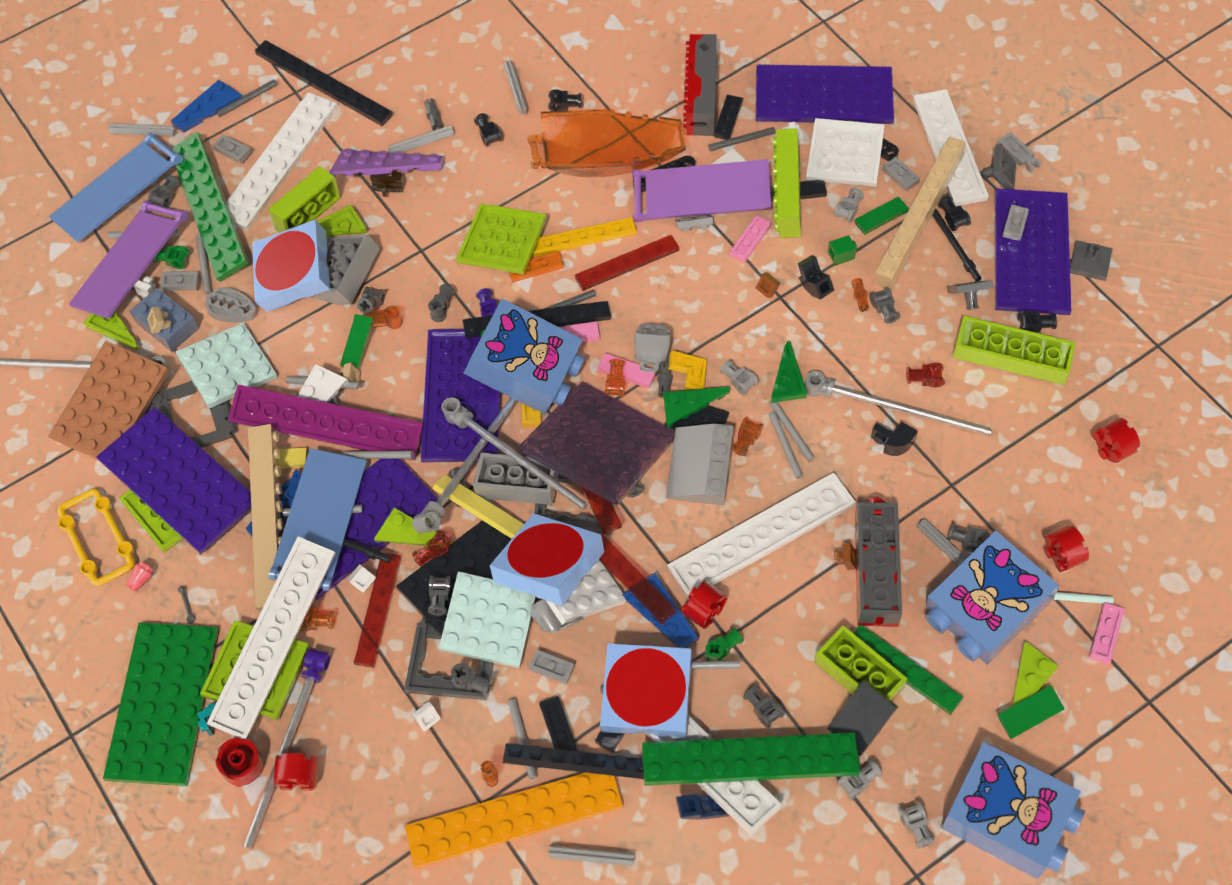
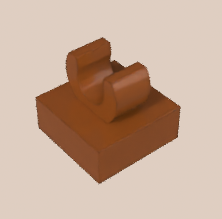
M766 272L762 274L756 289L769 299L774 296L780 282Z
M851 543L842 544L843 551H835L834 560H837L839 565L844 564L848 570H855L856 552Z

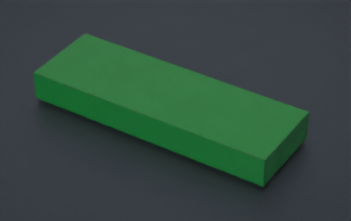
M898 196L856 218L854 223L865 235L907 213L909 208Z
M355 314L340 367L344 368V364L351 363L359 370L374 321L372 317Z

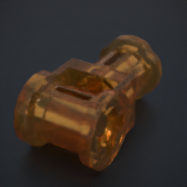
M619 359L609 360L610 374H607L605 396L620 395L624 397L625 376L623 375V366L626 364V361Z
M745 417L738 431V440L731 447L732 450L740 456H746L748 453L747 449L750 444L754 445L755 441L759 438L764 424H757L750 421L748 417Z
M310 607L299 631L317 630L318 626L333 629L335 612L323 613L319 612L317 608Z

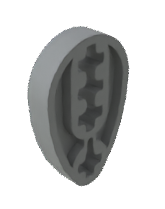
M218 288L211 292L206 299V308L210 316L215 320L238 323L253 320L257 316V310L251 300L232 288Z

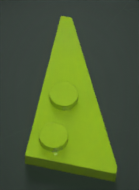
M351 205L317 221L326 230V236L367 232L365 225Z
M115 311L109 319L91 313L83 323L86 328L135 351H138L140 348Z
M396 508L392 510L374 538V541L378 543L382 541L394 542V544L406 543L416 546L433 545L442 548L448 547L453 543L435 531L418 533L413 528V518Z
M1025 642L1022 647V656L1019 663L1012 706L1037 693L1059 667L1028 642Z

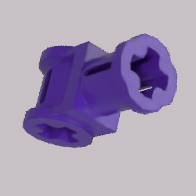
M483 288L476 293L477 299L480 300L481 316H492L498 305L496 300L492 299L491 289Z

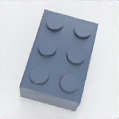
M158 288L130 310L135 322L171 352L199 329L194 317ZM151 307H159L160 311L167 312L166 320L171 322L169 328L161 329L159 333L151 332L147 321Z

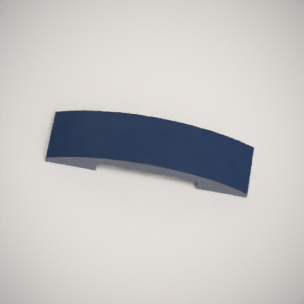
M697 794L676 797L680 819L700 820L730 816L709 795L697 796Z

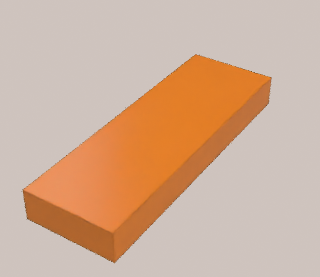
M559 251L531 258L524 274L509 272L513 283L563 269L564 264Z

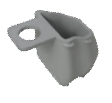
M644 323L638 326L634 336L635 359L641 361V371L658 372L660 362L664 361L665 363V361H668L671 331L667 326ZM647 364H652V365H654L655 367H654V368H646L645 365H647Z
M546 600L538 601L531 605L530 609L531 616L541 627L540 629L545 632L555 633L584 620L583 617L562 625Z

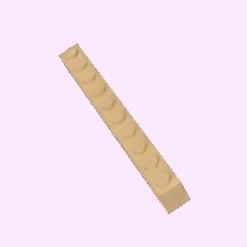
M948 137L875 272V285L884 288L889 287L890 290L895 286L965 155L966 141Z
M271 424L248 428L255 605L260 613L276 580L269 579V573L282 538L281 530L284 529L283 520L280 518L283 505L279 498V494H282V487L278 478L281 476V469L278 465L280 451L277 448L279 434Z

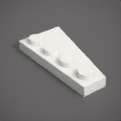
M315 364L297 397L328 403L331 398L333 399L338 394L337 391L349 381ZM289 435L295 439L298 438V436Z

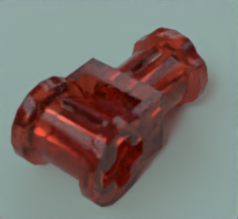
M931 363L929 365H922V369L907 367V384L922 382V386L934 388L943 386L945 384V379L942 376L943 365L941 363Z
M444 531L436 532L434 537L426 543V546L412 553L416 563L419 566H423L431 558L434 560L439 555L446 554L451 541L450 535Z

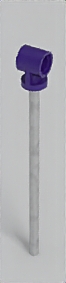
M309 648L306 653L304 667L308 669L303 670L301 677L306 681L278 753L280 758L281 754H285L289 750L313 683H320L322 676L319 672H326L331 660L330 652ZM275 763L243 846L247 849H252L275 787L273 783Z

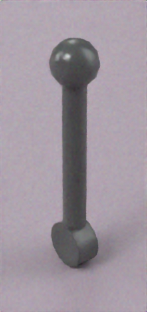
M180 586L178 592L182 595L188 615L186 620L188 623H194L195 617L191 614L185 595L186 588Z

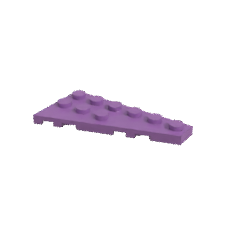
M344 149L332 166L330 174L336 178V174H346V177L360 172L363 175L392 173V170L401 169V173L408 172V170L417 168L418 171L441 170L444 156H439L438 154L421 155V153L404 154V152L387 153V151L370 152V150L354 151L353 149Z

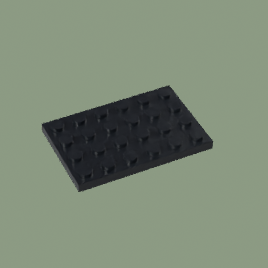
M482 520L396 585V588L442 637L458 572L493 580L490 565L511 541V538ZM430 575L441 578L451 576V593L449 594V601H445L446 614L442 616H434L428 612V608L431 606L429 596Z

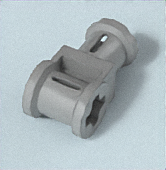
M851 188L849 196L847 198L844 197L838 203L834 216H840L851 223L858 210L859 201L864 198V193L858 188Z
M732 360L726 361L720 369V373L727 375L731 379V384L741 395H746L753 385L756 386L759 383L754 373L747 371L744 367L739 369L733 364Z
M869 760L868 764L860 769L859 776H842L837 781V784L842 786L849 794L848 798L853 800L868 788L871 780L882 776V772L873 760Z
M916 802L915 806L907 809H898L904 827H906L909 834L913 833L917 841V849L925 848L935 842V839L930 836L927 829L929 822L920 802Z

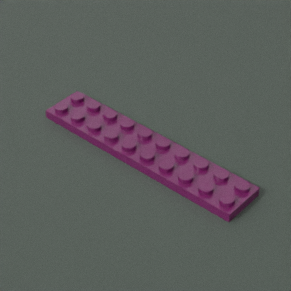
M238 384L228 419L230 423L250 427L271 424L278 433L365 451H413L414 457L408 459L413 461L416 459L424 425L422 422Z

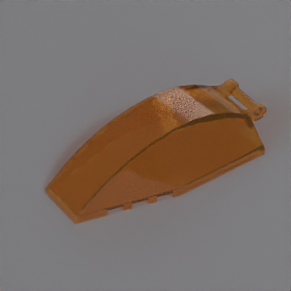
M615 110L543 111L540 114L541 134L530 135L527 138L532 154L531 167L533 169L547 168L577 177H607L645 169L686 150L682 122L679 119L659 117V119L648 118L646 114H643L642 117L631 115L632 112H626V114L614 113ZM537 144H542L544 158H539Z

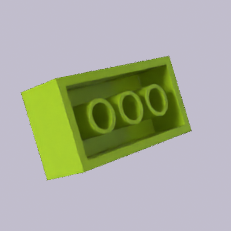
M319 166L293 189L285 193L281 199L273 203L268 210L275 230L280 233L316 220L341 199L335 177Z
M844 625L820 648L815 656L814 663L852 695L862 681L867 680L888 699L893 701L905 688L908 679Z

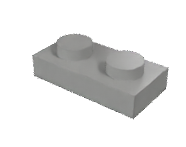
M222 135L213 145L215 151L241 164L251 153L250 147L225 135Z
M897 157L883 165V171L905 191H908L920 182V178Z
M1011 204L1002 237L1021 240L1029 211L1028 208Z
M711 215L675 219L676 227L681 229V231H689L691 227L697 226L699 229L708 228L709 225L713 224V217Z
M162 272L160 288L162 291L197 290L200 275L198 272Z
M536 650L528 668L532 672L567 685L575 666L571 662Z

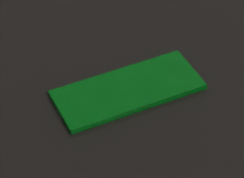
M1052 685L997 714L1009 738L1013 739L1065 710Z

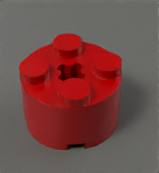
M1117 418L1093 432V438L1099 448L1098 453L1103 460L1108 459L1113 463H1118L1138 452L1137 448L1140 447L1139 436L1133 427H1128L1127 423L1129 422L1127 420Z
M1068 525L1045 535L1047 546L1044 548L1045 555L1048 559L1052 558L1060 573L1089 560L1088 547H1083L1082 542L1085 540L1075 526Z
M704 580L698 588L694 587L688 595L690 600L685 603L680 612L703 629H707L714 622L712 619L715 615L719 616L727 602V596Z
M231 738L224 742L218 750L215 762L216 767L225 780L236 787H242L254 782L264 770L261 753L254 743L248 739Z
M297 753L281 754V758L276 755L273 783L275 786H280V790L290 791L293 787H301L300 790L313 791L317 780L318 758L311 756L310 760L305 758L306 754Z

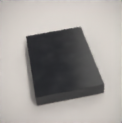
M708 406L697 413L691 414L684 420L682 418L674 422L673 426L667 428L665 422L663 430L675 434L678 427L706 424L726 425L730 412Z
M863 680L828 727V730L832 734L855 733L857 754L862 756L897 710L898 706L867 680Z

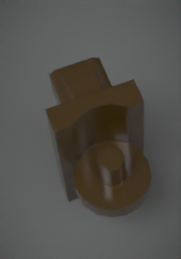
M394 171L392 176H386V174L370 176L372 190L382 192L383 197H387L389 192L403 193L404 191L401 172Z

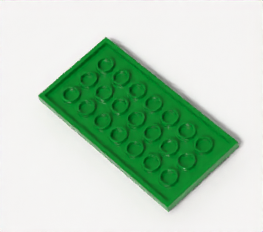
M138 623L103 779L105 781L188 786L199 732L197 721L200 719L197 713L203 710L205 697H202L200 693L212 669L211 665L213 664L219 635L218 627Z

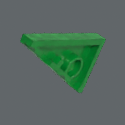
M786 341L770 400L771 403L804 399L807 396L790 341Z
M729 387L663 392L667 428L673 426L674 422L682 418L684 420L691 414L708 407V404L712 401L724 398L730 392Z

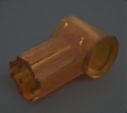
M388 306L384 310L364 313V316L374 319L372 327L388 326L390 329H398L403 324L400 311L396 306Z

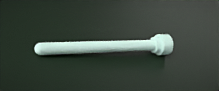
M1056 592L1053 599L1104 604V602L1114 603V598L1111 596Z

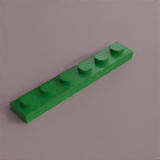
M861 624L853 633L908 678L906 682L908 686L949 715L954 712L963 700V696Z

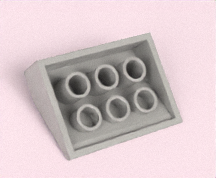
M368 234L329 237L327 241V265L329 268L330 290L311 296V298L336 305L352 304L380 247Z
M706 424L676 428L666 499L724 506L733 426Z

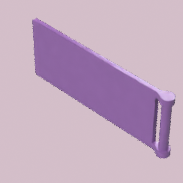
M768 159L632 171L635 204L634 222L771 209ZM646 177L647 214L642 213L641 178Z
M145 200L142 203L141 210L70 301L69 305L73 308L109 319L180 223L187 220V211H177ZM154 211L176 217V219L171 220L147 212Z

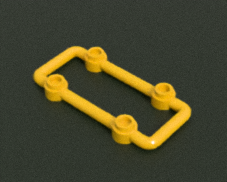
M92 488L59 505L57 509L60 517L58 526L62 531L67 532L81 561V573L88 577L93 585L101 586L134 568V548L130 542L125 541L110 511L112 504L109 499L104 497L98 489ZM92 496L96 499L94 502L95 509L104 515L118 544L116 547L117 553L121 558H125L127 564L100 578L96 575L98 570L96 564L88 559L74 530L75 520L72 516L67 515L65 511Z

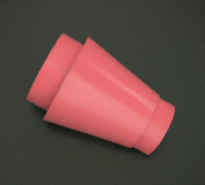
M140 561L138 565H135L126 586L136 592L152 576L153 569Z

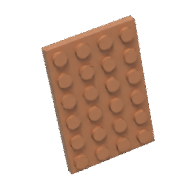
M105 340L48 437L97 460L96 456L143 417L170 370L166 366Z

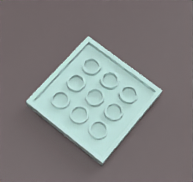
M244 323L176 351L177 358L209 409L234 398L237 384L257 388L277 379V374Z
M458 572L439 650L519 668L531 618L530 609L531 605L534 604L535 595L494 583L492 579Z

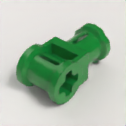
M168 246L167 249L159 251L153 262L164 261L167 266L175 269H184V262L186 257L189 256L190 251L183 246Z
M730 628L729 633L724 637L719 636L716 640L708 642L705 648V660L722 661L730 653V649L743 642L741 634L735 628Z

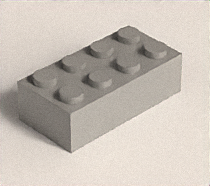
M480 454L473 483L474 491L477 495L484 499L553 505L555 489L508 455ZM524 457L558 481L559 469L557 460Z

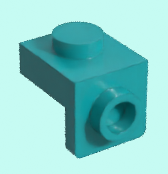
M215 702L207 705L204 710L197 713L200 719L197 721L202 733L206 731L209 736L214 735L207 722L216 705Z

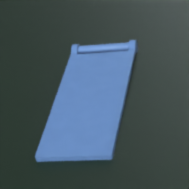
M148 133L139 145L62 205L49 218L76 242H80L172 166L180 164L183 161V156L175 153L157 139L155 134ZM154 144L171 159L167 161L148 145Z
M316 449L309 450L274 563L269 573V579L276 580L281 572L278 571L279 567L284 566L297 537H301L336 553L325 575L326 578L320 585V588H323V590H330L366 466V460Z

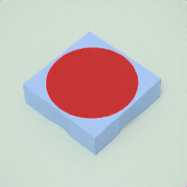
M316 220L252 243L255 302L266 312L288 305L298 299L308 298L330 290L326 230Z
M533 513L491 563L490 569L494 583L517 591L528 592L537 598L563 606L577 588L581 578L591 570L604 553L601 534Z
M608 643L600 721L602 732L625 734L649 733L656 736L686 738L688 691L692 661L691 649Z

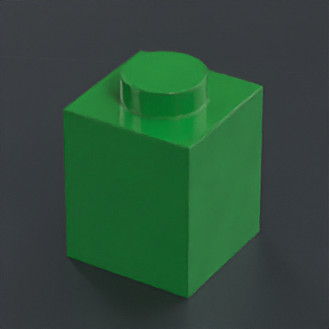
M849 235L829 242L828 254L835 266L855 259L857 245L855 241L851 240Z

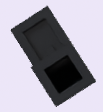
M810 255L798 263L801 273L799 280L811 296L821 300L834 291L830 276L821 272L816 256Z
M903 422L899 424L894 432L876 423L873 427L871 438L876 443L885 446L884 454L899 456L911 448L916 441L918 431Z

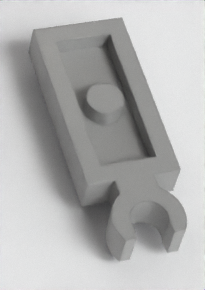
M1011 132L997 141V144L1002 143L1019 166L1025 164L1026 169L1031 173L1034 170L1032 165H1035L1037 168L1040 167L1041 162L1039 159L1034 158L1035 153Z

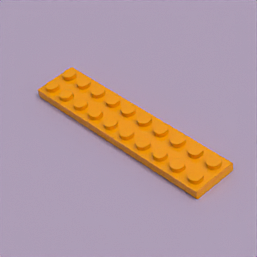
M583 773L405 825L413 865L417 869L623 808V804L614 776Z

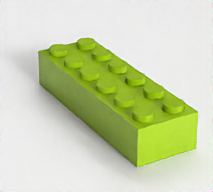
M777 129L776 137H773L775 230L779 231L780 238L801 237L798 129Z
M963 316L953 358L1065 385L1070 372L1076 342Z

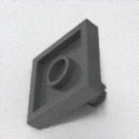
M1002 143L995 145L994 165L983 168V175L986 179L996 176L1004 189H1015L1017 164Z
M1076 240L1070 273L1106 281L1113 248Z
M975 281L947 286V292L965 293L967 310L979 308L976 292L978 290L994 288L993 281Z

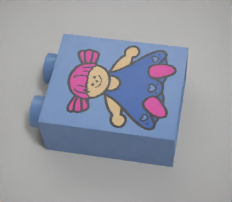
M502 298L471 356L464 374L545 415L551 403L561 407L566 399L571 386L563 383L566 373L575 377L585 359L584 356L577 353L583 339Z
M995 531L928 596L926 610L929 613L925 615V618L939 633L943 634L948 629L959 639L956 647L968 660L975 662L980 658L988 665L1055 598L1059 584L1000 533Z
M983 742L941 829L1039 879L1046 868L1058 872L1068 852V848L1058 843L1064 829L1075 834L1085 814V810L1075 806L1081 793L1080 790Z

